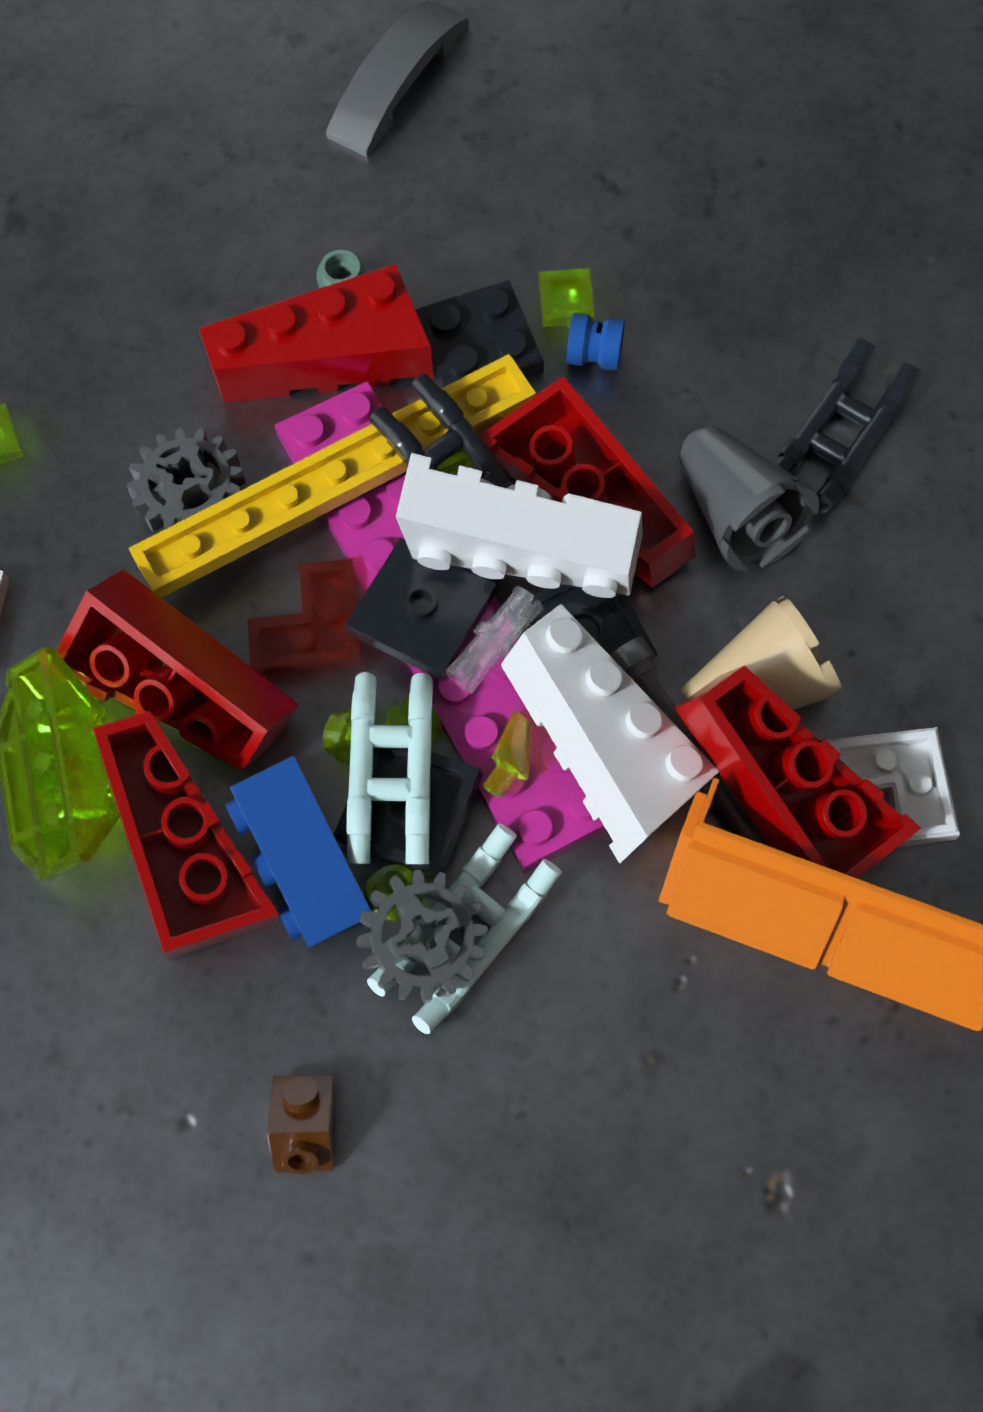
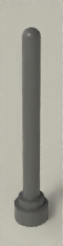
M642 636L636 637L611 653L610 656L710 761L676 711V706L652 671L656 668L651 660L654 657V653ZM717 773L713 778L719 779L712 803L732 833L768 846L721 775ZM713 778L703 787L706 794H708Z

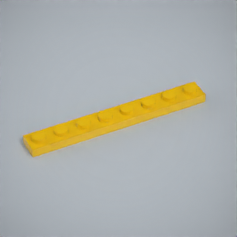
M510 354L441 388L458 404L465 413L464 416L478 434L488 430L536 395V392ZM421 399L392 413L400 423L402 422L423 446V450L448 431L429 411L428 406ZM370 424L128 549L150 589L163 598L407 471L408 464L402 461L383 435Z

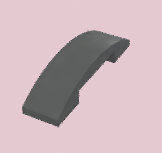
M430 0L419 3L402 15L375 44L356 71L326 130L327 138L368 157L393 125L392 110L435 54L445 57L468 27V18Z

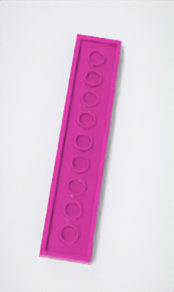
M368 381L274 426L280 442L294 464L371 424L369 421L371 414L382 405ZM406 472L322 515L365 593L400 537L405 539L396 519V513ZM494 596L444 681L431 676L433 679L432 711L460 761L478 767L484 775L477 791L496 825L498 823L503 824L516 834L517 837L509 848L523 873H526L538 867L543 859L551 860L606 831V828L600 819L594 821L582 802L586 798L585 793L571 770L564 771L553 753L557 749L555 743L544 726L536 725L501 666L504 659L519 640V636ZM405 662L412 676L417 673H426Z

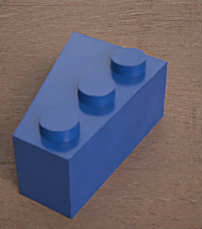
M294 756L229 787L235 799L226 803L225 806L239 834L242 835L251 830L261 852L251 856V859L266 888L277 883L287 903L278 908L277 911L292 941L303 936L308 947H311L357 924L362 911H371Z

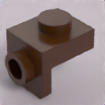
M333 1074L273 1076L267 1137L274 1171L306 1174L312 1171L333 1170L335 1158L332 1142L335 1102Z

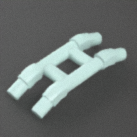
M362 672L355 677L351 708L346 833L347 863H370L371 801H406L405 864H429L433 679L427 673H417L412 676L409 693V725H375L377 678L372 673ZM373 748H408L407 778H372Z
M497 824L485 843L478 848L470 861L465 865L463 872L447 889L452 891L462 883L467 886L461 901L465 906L479 902L482 908L476 915L487 923L490 929L476 944L486 951L485 957L482 960L475 961L468 959L466 962L475 973L473 978L467 982L455 975L453 980L456 992L448 997L439 987L433 993L432 1000L426 1003L412 1017L414 1025L425 1034H430L470 992V988L521 926L538 909L546 898L548 891L562 873L555 864L543 859L528 881L522 885L514 898L509 902L506 909L479 887H482L502 861L503 855L517 837L511 829L503 824ZM437 901L432 909L442 912L447 907ZM417 925L410 937L399 948L409 943L411 945L422 943L426 950H430L431 940L444 925L435 929L431 927L422 930ZM448 938L445 950L449 956V962L452 964L459 953L460 947ZM402 960L395 965L409 973L417 964ZM380 967L368 978L367 983L377 995L385 996L396 982L392 981L388 986L380 989L377 986L383 974Z

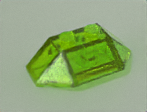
M45 646L11 666L6 672L5 685L9 689L0 710V782L10 848L25 865L34 870V875L40 881L49 882L89 862L119 820L120 814L92 729L107 724L105 709L55 649Z

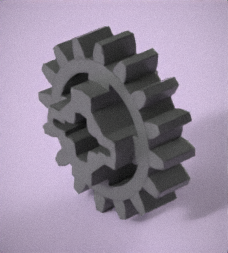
M180 427L176 430L174 440L168 441L160 433L156 435L158 447L155 450L145 446L139 449L144 463H130L129 469L134 480L127 483V489L133 500L132 504L138 517H145L149 529L155 532L163 525L164 529H167L241 491L240 486L246 484L242 467H239L240 462L234 449L227 450L223 437L218 435L209 442L205 429L199 428L193 438H187L183 428ZM208 462L220 471L221 477L215 475L214 469L207 468ZM153 490L158 491L160 498L166 500L165 506L154 498Z
M421 869L414 870L411 885L405 886L402 880L395 875L389 881L392 893L390 896L377 890L371 894L370 899L378 909L377 913L371 911L361 912L359 922L370 927L371 933L358 936L356 940L357 946L371 948L373 953L368 956L362 966L364 970L380 967L383 971L377 984L380 989L385 988L392 981L400 984L398 990V999L404 1001L412 988L420 990L423 1003H428L432 1000L434 987L439 986L448 997L456 992L453 980L455 975L467 982L475 975L472 968L466 963L467 960H482L485 957L486 951L474 945V939L485 936L488 933V926L473 924L472 918L479 912L482 906L479 902L464 905L461 898L467 886L463 883L452 891L445 889V873L439 872L433 883L428 884L424 881ZM419 898L436 900L445 905L447 909L439 912L423 907ZM394 908L396 911L395 915L400 923L397 935L383 943L382 928L384 920ZM413 923H418L422 930L431 927L435 929L444 925L431 940L430 950H426L422 943L414 945L409 943L399 948L414 930ZM460 930V950L455 961L450 964L449 956L445 950L446 943L450 935ZM402 960H407L421 965L425 974L428 975L410 974L395 964Z

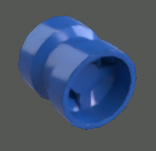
M574 312L569 331L566 364L582 367L587 362H598L603 370L618 371L625 319L609 317L604 323L593 320L589 314Z

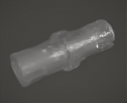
M516 586L513 589V593L488 622L481 621L474 629L476 634L474 639L451 666L445 669V673L450 679L458 678L454 683L466 692L473 694L476 691V687L501 658L507 657L514 647L513 643L535 617L544 610L539 601H535L533 604L530 602L534 599V596L522 587Z

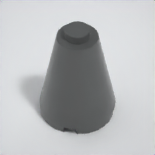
M710 426L697 429L684 440L679 454V462L722 556L732 568L738 571H748L743 564L755 561L761 568L768 566L784 557L802 541L810 529L805 523L810 510L812 509L817 515L819 509V498L808 484L719 427Z

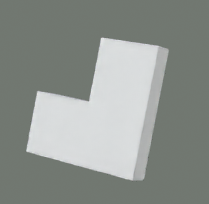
M937 727L826 740L841 754L839 759L862 780L869 779L879 790L889 794L892 808L900 815L907 814L921 827L919 831L899 847L955 841L959 837L960 832Z

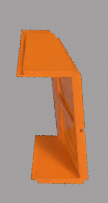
M713 778L708 794L696 791L658 900L669 905L666 912L668 916L811 970L816 969L818 963L829 967L827 974L832 978L971 1030H982L983 924L709 825L706 821L719 779Z

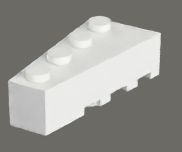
M411 453L396 519L412 558L417 559L419 564L435 570H447L450 568V565L471 568L473 573L488 579H502L505 574L524 577L529 583L548 589L558 588L560 584L582 587V590L587 594L601 598H612L616 593L630 595L643 535L642 513L640 511L570 493L563 497L562 502L551 500L552 497L548 492L538 488L539 485L517 480L514 485L503 488L482 479V471L459 465L456 476L429 469L432 458Z
M562 604L523 632L502 662L503 670L536 725L544 726L555 743L557 749L553 753L564 771L571 770L585 793L586 798L582 802L594 821L600 819L612 838L613 842L609 847L619 863L638 848L695 795L696 791L701 790L719 772Z

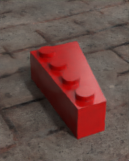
M396 264L198 328L224 403L291 396L292 390L316 388L319 393L338 391V385L363 383L366 381L369 382L371 387L390 385L391 379L415 377L416 379L421 374H427L434 380L431 346Z
M564 376L480 435L513 479L539 485L538 488L545 490L551 495V500L562 502L563 497L570 493L640 511L642 513L643 535L634 575L650 587H655L696 557L694 531Z
M125 569L86 591L45 671L60 680L70 677L87 685L86 693L104 702L109 698H113L135 709V715L150 711L157 722L178 730L179 739L241 770L247 768L276 742L299 705Z
M745 665L716 677L675 707L763 839L772 848L858 879L921 829L907 814L900 815L883 799L885 794L869 779L862 780L839 759L841 754L825 739L819 740L799 722L801 717Z
M147 711L92 728L165 959L168 960L278 923V911L252 874V870L234 846L220 824L217 815L192 780L189 771L152 713Z

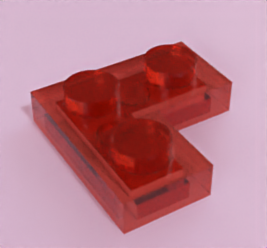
M353 558L299 564L302 613L247 619L250 667L263 677L363 667L361 640L348 634L345 624L358 605Z

